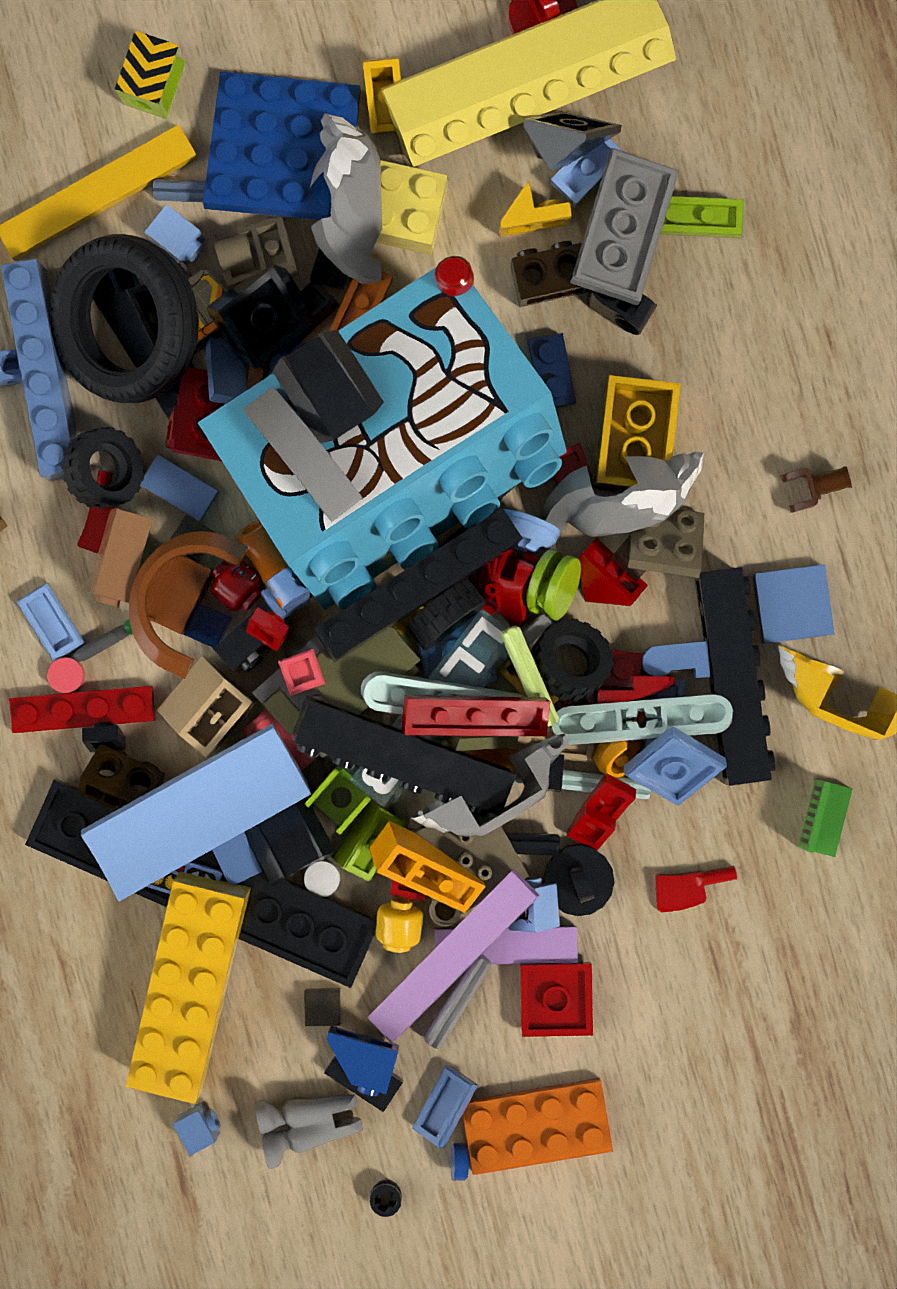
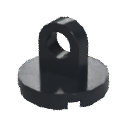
M581 844L566 846L560 850L558 855H553L546 865L543 876L544 883L557 885L558 909L574 916L590 915L603 908L612 896L615 883L613 869L606 857L596 849Z

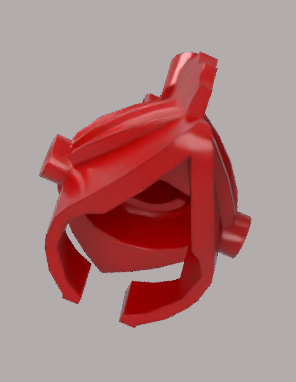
M513 548L467 578L486 601V604L479 611H485L490 615L500 613L508 621L510 627L518 626L521 628L530 614L526 602L527 590L532 573L540 557L526 551L524 559H520L515 555V549Z

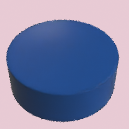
M453 1143L451 1146L450 1170L452 1181H465L468 1178L469 1152L466 1144Z

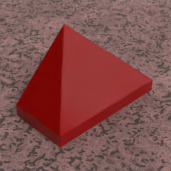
M597 537L578 557L581 564V581L585 602L631 606L648 586L635 572L627 568L628 566Z

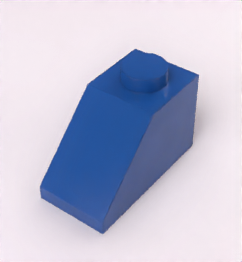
M330 1025L326 1040L351 1085L358 1086L357 1090L366 1095L378 1096L379 1092L386 1094L398 1055L399 1045Z

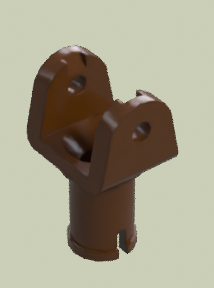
M847 466L817 475L814 472H810L808 468L780 475L783 482L807 477L812 499L790 505V513L815 507L818 500L821 499V495L845 488H852Z

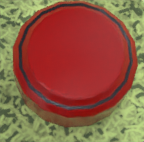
M461 256L446 257L435 268L434 276L438 288L448 296L462 295L473 285L474 274L471 265Z

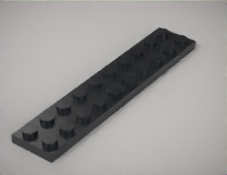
M54 779L25 845L108 881L94 855L83 840L81 830L115 810L79 794V788L59 779ZM213 850L193 860V862L221 870ZM264 872L238 883L239 885L251 887L239 935L240 940L344 986L352 987L376 933L375 918L332 899L310 892L307 888L286 879L271 887ZM223 874L221 880L227 881L226 878H225V876H224V874ZM144 887L135 893L165 907L168 905L170 896L168 893L149 887Z

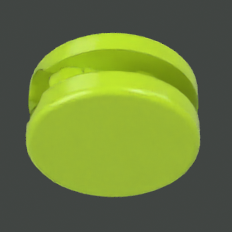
M553 549L546 551L541 556L532 573L527 590L526 602L530 612L548 615V618L552 620H559L566 614L579 585L581 564L578 558L571 555H566L563 558L561 552Z

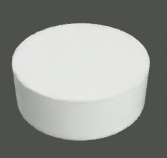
M319 860L310 865L306 870L304 876L305 886L308 891L322 897L329 896L339 886L340 872L332 862Z

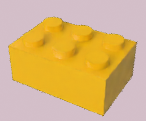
M608 376L604 388L593 487L626 491L631 486L638 484L626 457L644 456L668 461L673 457L681 383Z

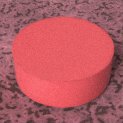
M59 658L48 669L47 677L49 684L53 689L61 693L77 691L85 681V669L80 662L72 658Z

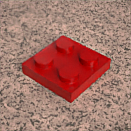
M591 962L520 964L522 1037L593 1036Z

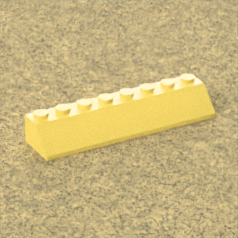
M597 0L381 89L403 153L412 167H415L523 123L524 119L540 116L677 59L669 25L657 0Z

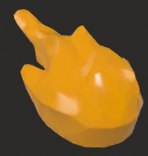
M638 712V717L629 721L637 722L640 728L646 717L645 712ZM639 740L599 743L594 750L593 758L600 772L620 778L624 776V765L639 753L641 744Z

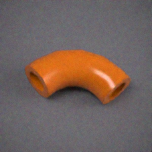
M260 520L249 524L237 533V541L248 546L245 554L264 585L274 575L289 567Z

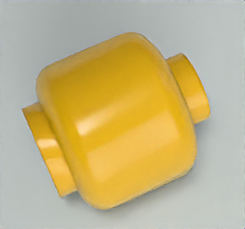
M398 896L392 897L391 902L382 904L377 911L375 936L383 944V948L391 952L403 953L410 951L411 947L417 945L422 934V910L412 904V899Z

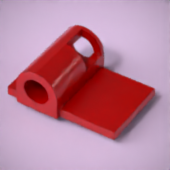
M188 367L180 379L177 406H174L169 418L165 446L166 448H172V452L222 461L198 424L199 421L225 405L209 400L207 370Z

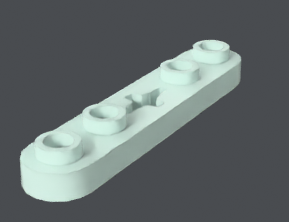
M388 672L369 674L361 685L362 698L371 709L402 715L404 695L450 696V694H453V696L527 697L518 693Z
M720 695L568 706L557 711L559 721L551 726L554 736L564 733L569 745L658 738L671 726L689 736L723 732L730 726L733 709L731 703ZM638 712H645L647 718L653 719L646 722L645 728H639L637 722L628 720L636 719Z

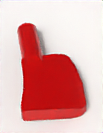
M99 470L96 482L103 486L110 485L113 473ZM89 508L88 517L77 546L98 554L110 510L116 508Z
M735 866L704 872L656 874L655 889L658 911L661 913L680 911L704 903L706 901L704 886L737 880Z

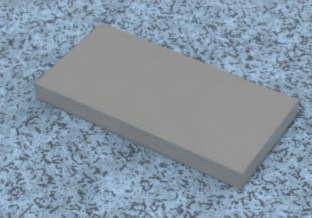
M611 148L570 283L635 305L640 303L679 170Z

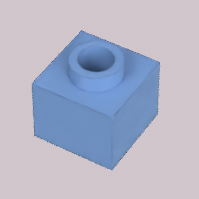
M204 1102L179 1114L173 1123L189 1156L215 1143L220 1134L218 1130L221 1128L219 1119L213 1109L207 1110Z

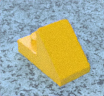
M397 56L363 60L371 133L396 131L381 88L401 81L399 58Z
M528 181L501 219L500 237L569 226L572 217L570 203H560V200H548L540 203L538 208H534L530 182Z

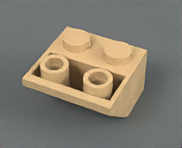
M202 656L188 672L186 679H183L157 711L178 735L203 756L209 757L214 754L257 701Z

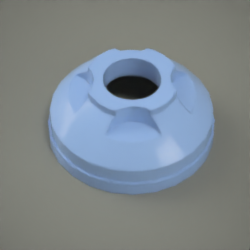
M504 509L523 538L514 547L515 550L524 553L529 551L536 555L537 552L548 549L556 543L561 532L556 526L526 513Z

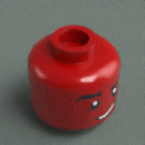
M224 560L210 575L214 579L210 589L212 595L230 611L242 609L246 612L262 596L261 592L263 590L261 586L263 582L260 576L243 560L239 566L232 563L229 564Z

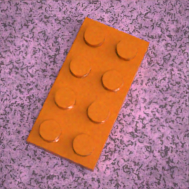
M600 1078L471 1099L463 1113L473 1175L613 1152Z

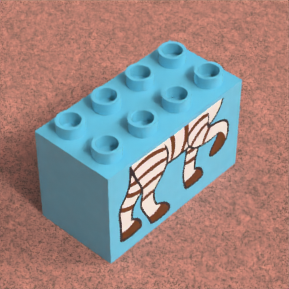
M435 268L339 330V333L362 366L384 403L373 416L339 438L321 443L362 496L359 502L333 522L329 520L305 487L243 411L250 403L271 387H274L303 421L274 374H271L198 422L288 566L324 610L335 603L340 609L347 608L375 590L376 582L374 578L396 563H399L401 568L407 569L433 553L438 547V542L435 538L459 522L464 528H472L494 514L500 506V501L497 497L520 482H523L527 488H533L546 482L560 469L562 465L560 456L567 452L553 397L544 381L474 285L462 295L448 296L438 288L434 276Z

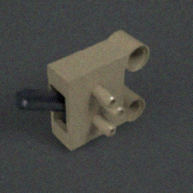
M425 826L417 829L408 828V830L420 835L485 883L486 887L469 909L480 904L512 870L515 869L524 879L529 877L518 854L558 855L560 852V837L558 834L506 833L503 827L500 826L483 836L465 837L451 831L443 833L434 828H426ZM433 898L430 900V917L440 926L448 927L455 924L461 914L464 913L455 909L454 913L450 916H441L435 910V906L439 901Z

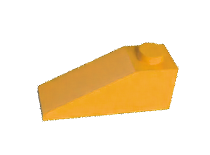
M388 821L369 848L377 873L461 912L466 913L486 887L482 880L420 835L391 821Z

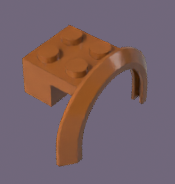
M199 531L185 533L168 540L147 558L132 586L129 600V618L137 644L153 663L168 672L186 679L195 660L165 644L156 634L151 622H155L174 632L186 635L213 579L210 575L214 570L183 555L205 553L239 566L248 546L218 533Z

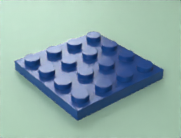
M220 72L203 197L204 209L311 220L327 218L331 193L324 178V172L311 185L315 167L326 151L320 138V132L323 130L321 120L324 114L327 113L342 117L351 125L357 127L361 95L360 85Z

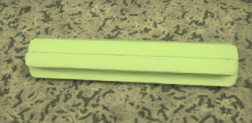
M518 626L506 628L501 632L500 636L527 697H546L550 701L548 727L554 725L559 721V717L522 631Z

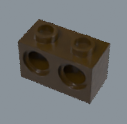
M562 241L553 244L551 250L538 252L536 248L526 249L516 254L517 257L511 259L510 267L519 308L589 291L587 288L570 283L572 275H563L557 268V265L563 261H569L575 266L582 243L572 245V241ZM527 269H536L540 272L542 279L536 283H529L523 278L522 274Z
M100 743L80 777L78 793L116 811L163 785L165 773L150 762H140L129 757L123 750L117 747L109 748ZM102 770H110L115 774L112 776H104L99 772ZM143 785L147 790L136 791L132 786Z

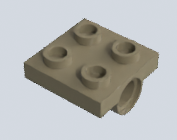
M281 216L214 236L216 241L214 242L215 250L228 291L274 264L286 268L291 277L299 275L285 223Z
M677 509L661 523L630 532L627 568L699 578L702 569L705 513Z

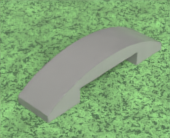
M271 387L243 409L247 417L270 443L331 522L362 499L360 493L333 458L274 387Z

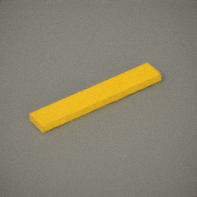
M178 124L0 224V238L11 258L17 261L152 185L155 179H162L198 159L181 126Z

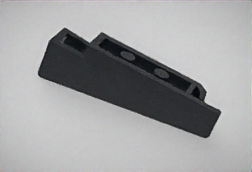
M116 268L100 280L95 289L93 300L135 367L139 368L148 360L156 344L158 335L157 310L147 286H140L138 278L134 273L123 268ZM180 380L167 392L156 397L157 402L168 419L174 406H177Z

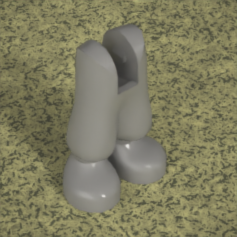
M344 1094L324 1098L292 1099L286 1101L279 1108L273 1106L267 1100L256 1101V1118L260 1133H264L262 1138L263 1150L268 1169L277 1168L281 1164L283 1154L287 1149H291L295 1153H303L325 1143L362 1131L361 1118H347L334 1122L332 1114L355 1108L358 1105L356 1095ZM281 1125H289L291 1127L285 1131L270 1132Z

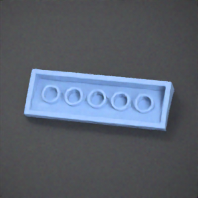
M272 723L81 830V836L101 867L119 902L311 795L307 779Z

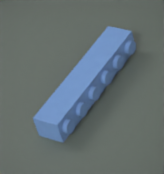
M37 259L1 265L40 476L49 481L63 479L64 475L63 469H61L64 449H67L69 441L76 438L78 434L65 366L57 351L58 347H56L52 335L53 327H51L50 310H52L50 307L51 292L47 271Z

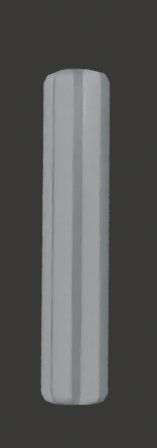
M481 954L461 975L425 1034V1042L435 1049L442 1047L491 968V961Z

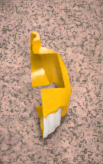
M778 645L780 664L784 669L785 677L793 684V690L798 701L808 709L811 715L875 741L889 738L897 733V694L879 687L867 716L853 718L841 714L830 707L825 700L840 680L844 671Z

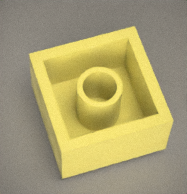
M380 160L382 231L376 243L432 255L448 188V175Z

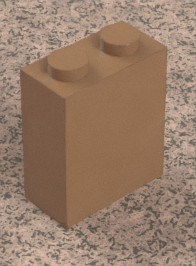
M117 508L110 510L88 592L96 594L94 601L118 608L120 601L129 603L132 586L138 574L152 518Z

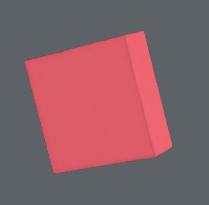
M314 649L278 661L290 696L326 684Z

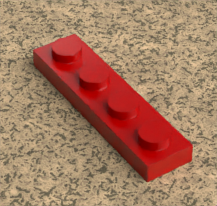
M153 686L9 698L12 734L93 727L98 722H110L116 725L156 721Z
M404 695L401 731L404 735L547 737L550 701L546 697Z

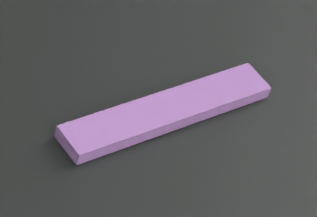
M515 869L512 870L368 1016L370 1021L391 1044L395 1042L540 895Z

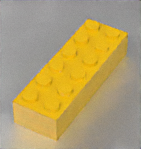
M180 872L173 880L125 1087L196 1104L204 1087L251 887L239 884L233 886L229 885L227 881H216Z

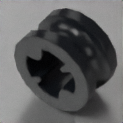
M391 1180L377 1182L371 1190V1209L381 1217L393 1216L398 1212L402 1200L400 1187ZM385 1190L392 1192V1199L396 1198L395 1202L389 1201L387 1206L380 1204L381 1198L376 1199V1196L383 1195Z

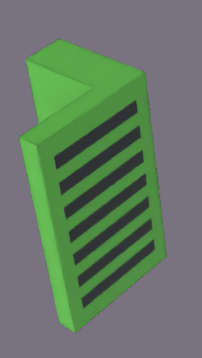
M815 779L798 845L799 848L811 853L817 852L832 857L836 856L853 788Z

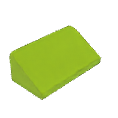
M370 800L333 858L334 861L343 869L370 882L376 872L369 849L388 821L401 827L405 825L406 821Z

